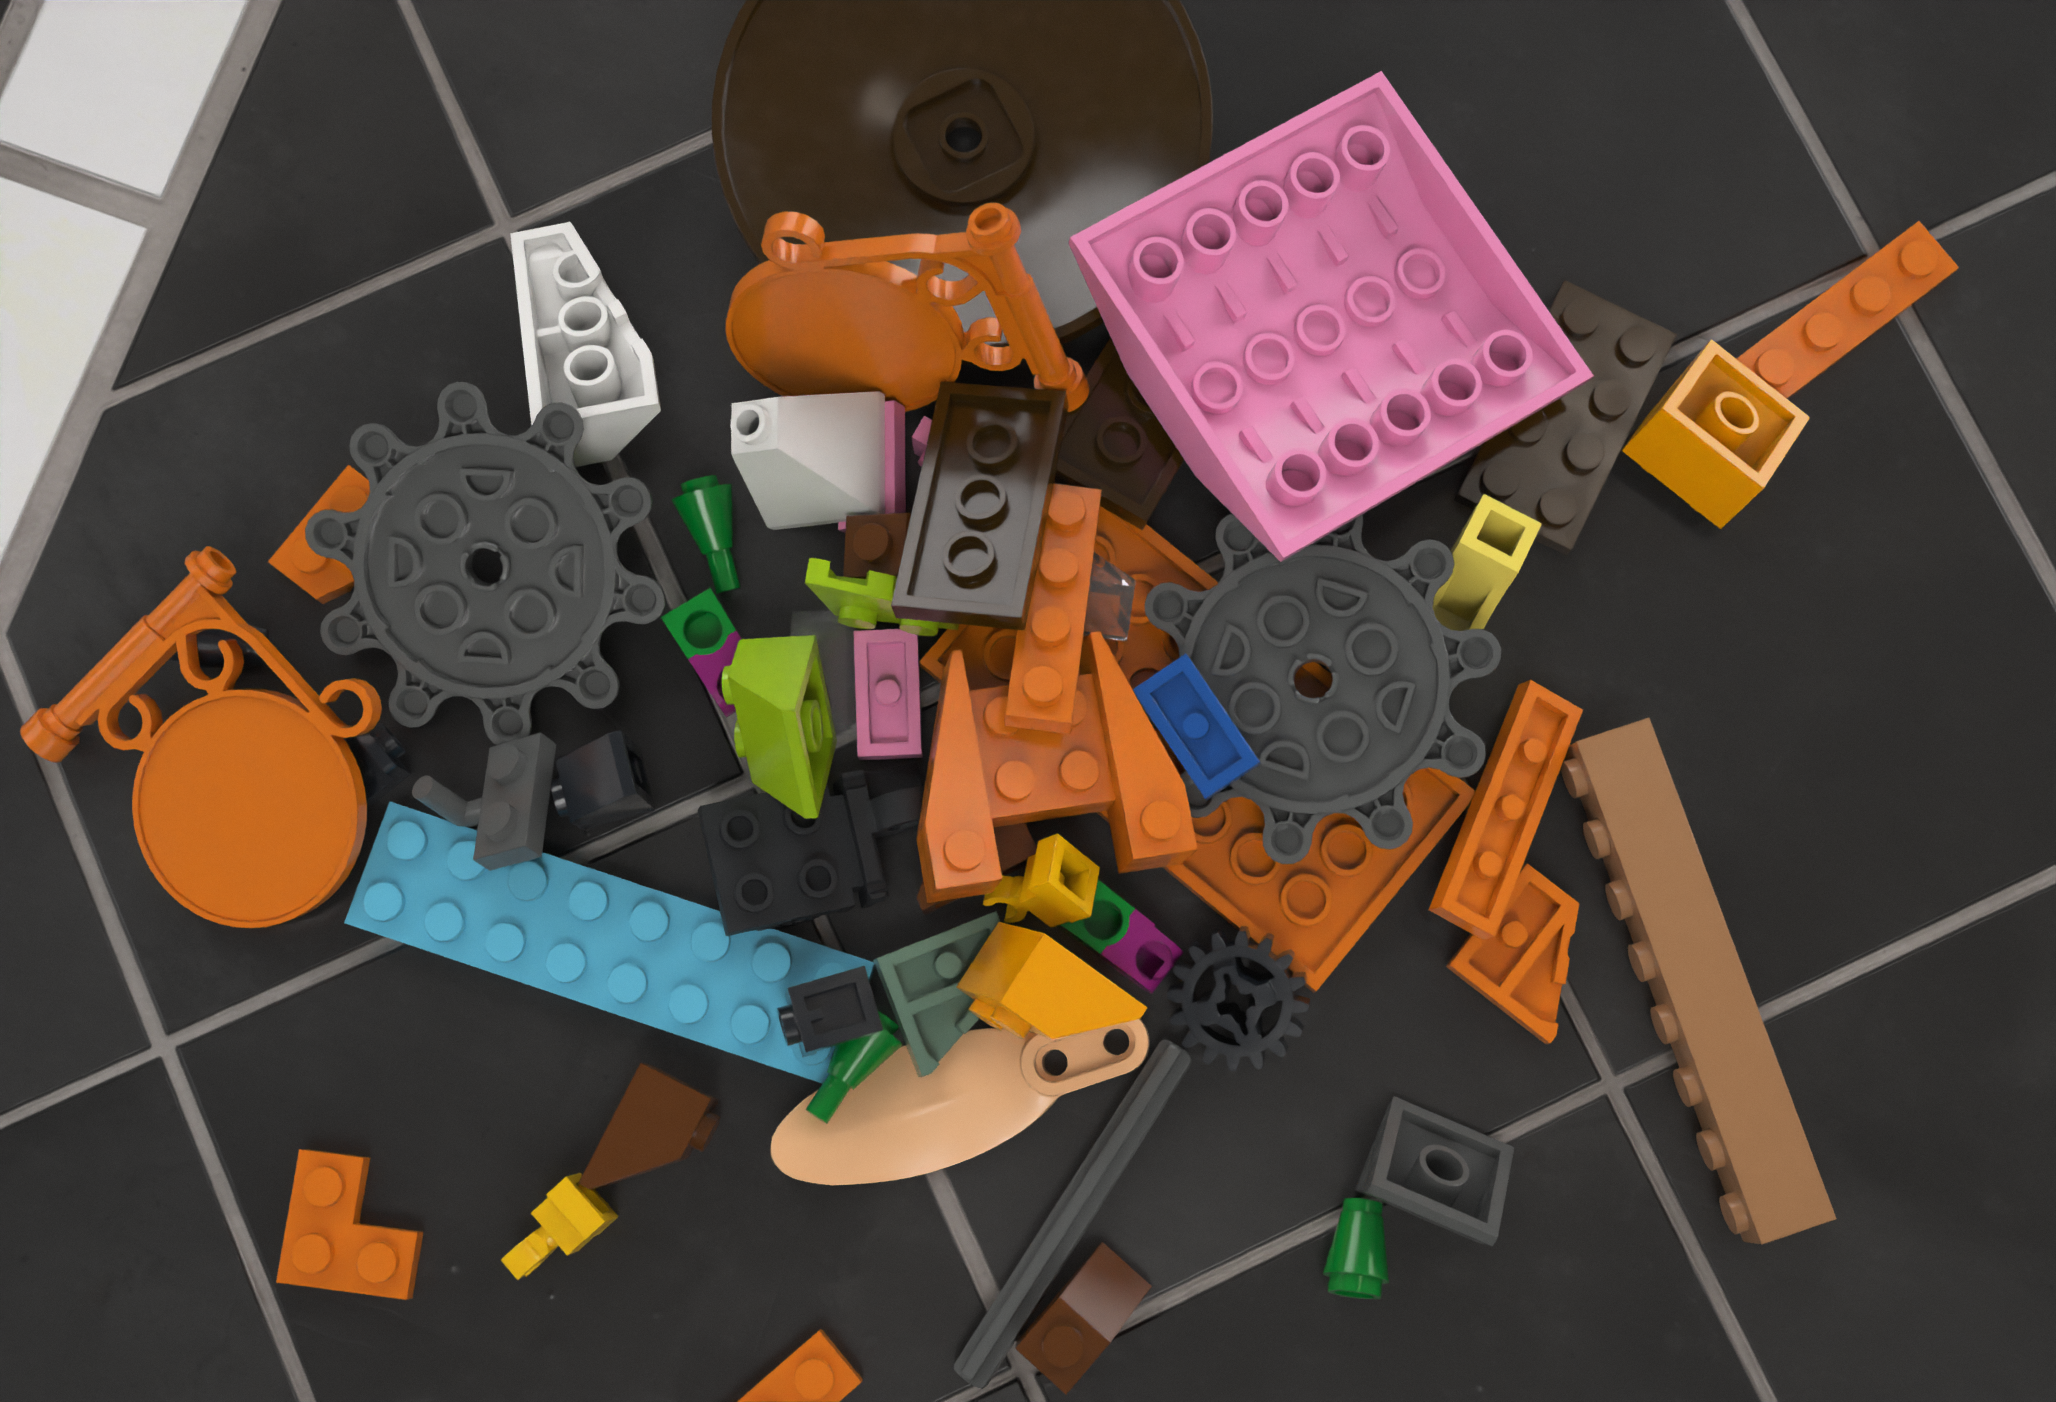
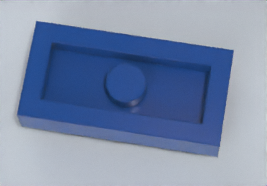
M1186 653L1132 689L1206 800L1261 764Z

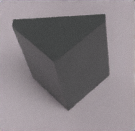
M1393 1096L1355 1190L1474 1242L1493 1246L1499 1234L1514 1147Z

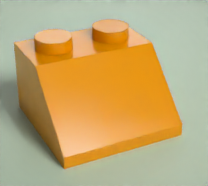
M1711 339L1645 417L1622 451L1645 471L1652 474L1687 502L1695 511L1701 513L1719 529H1722L1764 489L1810 417Z
M1002 922L997 923L956 986V988L974 1000L968 1009L971 1013L997 1030L1002 1031L1004 1028L1021 1039H1025L1029 1031L1050 1039H1056L1141 1019L1148 1008L1045 933Z

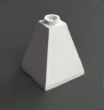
M875 391L785 396L732 403L731 455L767 528L780 530L846 522V516L885 514V394Z

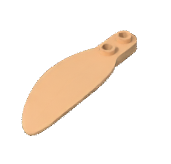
M1141 1019L1056 1039H1050L1029 1031L1025 1039H1021L1004 1028L1002 1031L996 1028L969 1030L958 1039L938 1062L937 1068L931 1074L924 1077H918L907 1046L900 1047L854 1090H849L828 1124L805 1110L817 1091L799 1103L783 1119L773 1134L770 1147L771 1158L784 1174L797 1180L824 1185H853L893 1181L931 1173L987 1152L1018 1135L1039 1119L1060 1096L1132 1072L1138 1068L1145 1060L1149 1051L1150 1039L1148 1030ZM1114 1029L1123 1030L1129 1037V1047L1120 1055L1109 1052L1105 1044L1106 1036ZM1052 1050L1063 1052L1068 1061L1066 1070L1058 1076L1050 1074L1044 1065L1046 1055Z

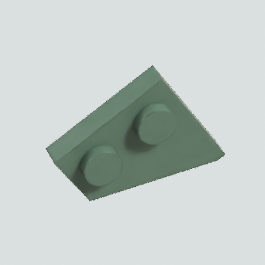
M997 911L873 959L918 1077L931 1074L937 1068L938 1062L979 1019L968 1010L974 1000L956 988V986L997 923L1000 922Z

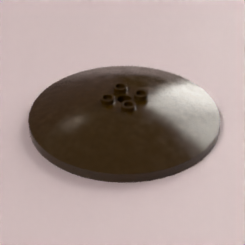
M746 0L725 41L716 72L712 99V140L715 164L723 194L736 227L758 264L769 260L763 253L761 243L767 220L777 213L798 212L808 215L816 220L824 229V242L917 233L941 235L966 232L969 217L976 208L987 203H999L1012 210L1018 217L1021 225V234L1014 245L1026 273L1030 274L1034 280L1061 345L1082 336L1104 323L1068 243L1070 237L1208 164L1213 134V102L1208 68L1197 33L1180 0ZM961 127L971 128L981 136V142L970 152H957L947 144V138L952 131ZM781 237V239L788 243L806 244L794 237ZM921 259L886 262L895 264L918 275ZM945 263L943 273L935 276L945 281H959L969 274L953 265ZM982 291L965 304L953 306L962 322L964 332L968 331L970 325L978 319L987 317L997 318L985 291ZM1003 330L1001 341L984 342L993 347L1009 346ZM962 360V364H973L972 362Z

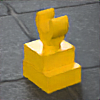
M1057 833L1038 841L1036 854L1028 857L1024 876H1002V881L990 894H985L983 905L992 906L995 903H1006L1007 909L1004 921L1007 923L1023 920L1027 911H1030L1050 928L1066 922L1073 923L1088 918L1092 914L1100 867Z
M582 1173L566 1176L546 1194L548 1198L531 1212L541 1227L532 1232L501 1259L517 1280H520L524 1275L525 1277L530 1275L558 1246L567 1256L578 1252L593 1237L602 1233L619 1217L595 1189H588L578 1184Z

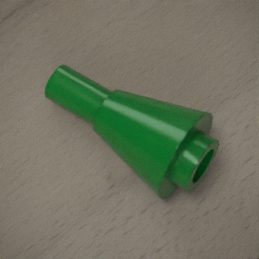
M717 475L700 477L680 484L683 495L671 499L700 552L703 556L706 555L716 594L741 588L730 550L733 548L732 484L719 485Z
M879 1011L878 1014L883 1031L836 1045L827 1069L829 1075L805 1109L826 1124H828L849 1090H854L903 1045L894 1037L899 1026Z

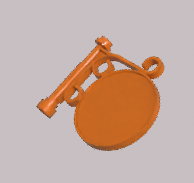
M987 203L976 208L969 217L966 232L941 235L917 233L824 242V229L816 220L808 215L798 212L774 214L766 222L761 243L763 253L769 260L759 264L744 275L731 295L726 318V336L731 351L748 373L764 386L783 397L880 391L885 394V402L894 400L903 405L905 412L937 400L940 383H954L961 370L962 360L972 362L978 367L990 371H1005L1018 366L1022 358L1026 359L1032 375H1035V389L1066 391L1069 403L1068 412L1079 408L1089 395V384L1085 374L1077 361L1066 357L1034 280L1030 274L1026 273L1014 245L1021 234V225L1018 217L1012 210L999 203ZM781 237H794L806 244L788 243L781 239ZM921 259L918 275L886 261ZM945 263L953 265L969 274L959 281H945L935 276L943 273ZM982 291H985L997 318L987 317L978 319L970 325L968 331L964 332L962 322L953 306L965 304ZM1003 330L1009 346L993 347L984 342L1001 341Z
M206 546L201 552L192 551L185 558V565L190 573L149 615H144L58 704L37 710L20 728V734L28 747L37 755L48 761L58 763L79 744L80 737L78 734L83 730V726L92 725L98 719L99 731L104 740L112 747L124 751L131 749L143 751L144 753L134 780L132 813L138 844L144 859L158 882L181 905L207 920L238 928L268 927L295 919L316 909L340 888L354 867L365 836L367 802L362 774L344 738L364 735L374 729L380 720L382 705L380 696L375 688L368 682L357 678L334 681L326 686L319 696L277 648L260 631L247 624L222 596L232 588L233 582L231 578L236 574V568L219 550ZM208 629H221L239 636L255 650L298 699L266 689L245 688L233 690L237 679L242 673L244 664L242 649L235 639L220 640L218 642V647L224 657V667L220 675L215 679L208 677L200 668L196 634ZM178 651L180 670L186 681L195 688L206 690L208 695L183 706L163 723L161 710L156 701L145 693L134 694ZM345 690L353 691L362 701V718L354 726L344 723L326 704L335 702ZM128 701L138 709L142 716V728L135 738L125 735L118 722L119 712Z

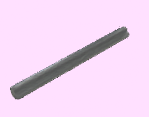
M1165 1039L1159 1042L954 1363L955 1372L968 1383L981 1389L989 1384L1191 1066L1192 1056L1177 1044Z

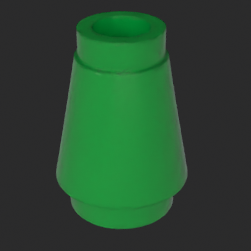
M1362 1198L1343 1199V1209L1340 1212L1323 1275L1329 1277V1293L1359 1299H1381L1382 1284L1389 1283L1384 1219L1382 1217L1383 1203Z

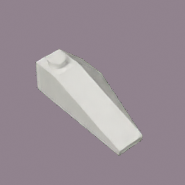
M571 222L510 233L531 426L543 407L558 402L572 405L579 411L584 425L582 438L575 449V467L612 460L661 411L652 353L643 338L640 339L633 328L627 312L619 299L614 297L603 279L601 270Z

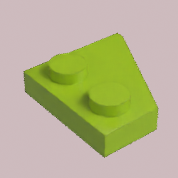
M809 558L805 584L838 617V622L843 625L859 629H874L877 621L898 623L902 631L921 636H935L938 634V628L958 630L959 624L895 618L891 603L897 581L896 576L869 570L866 579L836 576L830 569L831 561Z

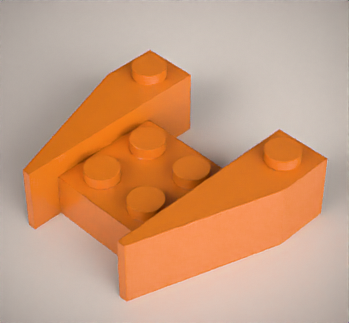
M1100 631L1090 632L1082 645L1080 658L1081 675H1078L1071 734L1005 726L1009 685L969 690L962 650L951 652L942 674L916 838L927 903L990 894L1002 881V873L993 827L1107 811L1119 874L1179 865L1198 850L1185 784Z

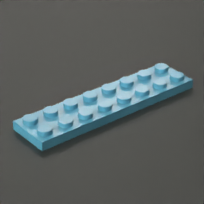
M389 802L346 916L345 924L822 1084L829 1075L827 1069L835 1046L819 1050L814 1055L802 1057L799 1043L787 1046L777 1008L787 1005L785 997L787 988L865 966L870 983L875 969L874 962L772 928L726 936L721 913L718 910L543 852L542 857L489 871L473 860L477 830L465 826H457L450 821Z

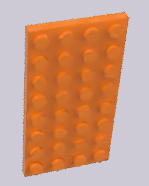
M1100 506L1082 645L1090 632L1100 631L1128 683L1134 689L1140 683H1143L1179 658V647L1176 640L1169 633L1158 629L1150 623L1145 614L1144 604L1149 592L1157 585L1168 582L1179 584L1188 590L1201 592L1210 590L1218 582L1147 524L1142 531ZM959 624L958 630L947 629L919 661L920 667L941 683L943 670L951 652L962 650L969 690L1009 685L1017 630ZM1311 662L1299 668L1295 675L1294 684L1303 696L1320 698L1331 688L1333 677L1321 665ZM1158 728L1154 729L1181 776L1186 771ZM1433 768L1420 769L1410 775L1403 789L1404 803L1413 821L1412 833L1407 842L1398 848L1390 850L1381 849L1369 841L1362 826L1353 817L1334 813L1324 817L1317 823L1308 854L1301 861L1294 864H1281L1267 855L1263 847L1264 814L1260 807L1247 798H1230L1207 817H1192L1198 850L1182 864L1162 868L1238 931L1241 926H1247L1250 933V941L1259 944L1261 939L1267 933L1274 935L1270 951L1278 956L1280 953L1292 949L1295 956L1287 969L1289 973L1306 972L1308 979L1305 986L1314 993L1471 803L1476 791L1460 778L1450 776L1441 770ZM1107 811L1096 812L1109 823Z

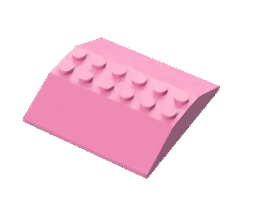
M1382 71L1071 236L1068 242L1123 366L1194 475L1280 562L1587 383L1594 376Z

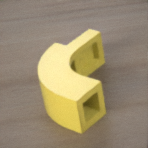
M1483 494L1450 550L1454 559L1453 573L1448 581L1438 589L1433 599V610L1437 620L1450 630L1484 629L1499 601L1519 573L1542 523Z

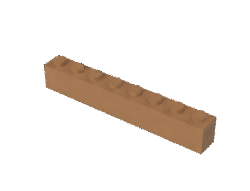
M1650 718L1576 741L1569 746L1565 756L1566 761L1562 763L1561 772L1570 795L1574 799L1580 797L1586 812L1588 822L1583 823L1586 843L1595 859L1602 858L1611 881L1605 885L1608 903L1614 916L1619 921L1623 919L1626 921L1634 943L1628 945L1630 963L1637 978L1641 982L1648 981L1656 1003V1006L1650 1009L1651 1019L1661 1042L1665 1045L1670 1043L1679 1066L1678 1069L1673 1071L1674 1082L1683 1103L1687 1107L1693 1106L1702 1128V1131L1696 1134L1697 1145L1706 1166L1711 1171L1717 1169L1726 1194L1720 1196L1719 1202L1729 1229L1735 1235L1740 1233L1743 1242L1762 1245L1836 1220L1837 1218Z

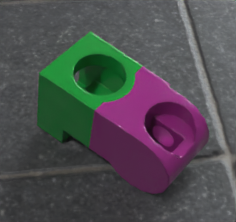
M709 588L663 615L661 619L727 718L734 714L736 710L734 705H727L724 700L722 672L725 666H731L741 637L712 589Z
M1100 880L1097 882L1091 916L1073 923L1066 922L1056 926L1150 994H1153L1183 954V951L1173 941L1154 927L1155 924Z

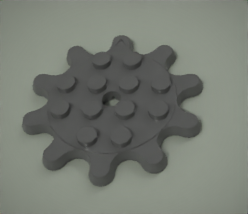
M455 382L445 387L439 395L437 402L439 416L438 431L434 438L425 445H407L399 440L389 428L378 423L364 424L356 429L351 436L349 448L351 457L365 472L369 480L370 493L368 500L362 508L354 512L345 513L337 510L317 512L308 520L305 528V538L309 547L320 556L336 559L344 563L354 578V592L351 599L342 607L328 613L321 623L320 634L326 647L340 655L354 654L362 649L371 647L382 649L391 655L397 665L398 677L389 697V711L398 723L409 728L420 727L428 723L445 699L452 696H463L472 700L479 707L483 716L487 737L494 744L499 745L530 735L532 731L531 701L542 688L550 686L561 687L570 692L584 707L591 709H600L611 704L618 695L620 684L614 669L604 660L601 654L600 639L602 633L609 625L615 622L627 621L635 624H647L655 621L663 613L666 605V596L662 586L656 580L647 576L636 575L626 570L620 563L617 555V542L621 534L627 528L643 521L650 513L653 501L651 492L644 482L633 477H623L608 484L596 485L587 482L579 475L574 463L575 449L584 431L583 419L579 411L572 405L563 402L551 403L541 409L533 425L526 432L519 435H507L498 431L491 424L487 414V404L484 395L478 387L469 382ZM487 548L501 554L500 559L503 565V572L500 581L491 584L483 582L474 573L472 566L473 557L479 549Z
M1229 514L1220 521L1216 528L1215 538L1217 546L1224 557L1225 563L1223 577L1216 586L1210 590L1197 592L1188 590L1179 584L1168 582L1157 585L1149 592L1144 605L1145 614L1150 623L1158 629L1169 633L1176 640L1179 647V657L1185 653L1189 656L1261 762L1260 765L1208 800L1203 797L1187 771H1185L1180 777L1186 787L1191 817H1207L1230 798L1243 797L1252 800L1260 807L1264 814L1263 847L1270 858L1281 864H1294L1301 861L1310 850L1313 832L1317 823L1324 817L1334 813L1353 817L1362 826L1366 837L1373 845L1381 849L1390 850L1398 848L1407 842L1412 833L1413 821L1403 798L1404 784L1410 775L1425 768L1438 769L1457 778L1469 777L1478 772L1485 760V745L1477 734L1462 727L1454 720L1449 710V699L1452 691L1459 683L1491 674L1501 660V647L1496 637L1486 630H1450L1443 626L1435 617L1433 599L1438 589L1451 577L1454 568L1453 554L1440 541L1431 539L1420 541L1412 546L1405 555L1396 560L1383 561L1375 559L1367 553L1362 544V514L1280 562L1233 514ZM1307 663H1321L1332 674L1331 688L1323 697H1305L1295 687V675L1299 668ZM1145 711V713H1146L1148 719L1150 720V722H1151L1153 728H1154V729H1157L1156 725L1154 724V722L1151 720V718L1149 717V715H1148L1147 712Z

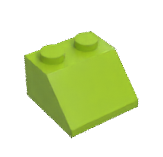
M816 635L740 639L731 666H725L722 672L724 700L727 705L735 706L737 715L734 729L737 755L740 758H747L753 784L803 818H818L837 744V737Z

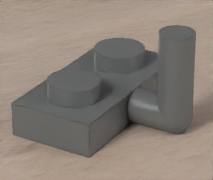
M540 732L490 747L483 796L481 798L465 801L430 776H423L416 781L412 789V795L457 826L469 828L478 825L473 860L489 871L542 857L556 744Z

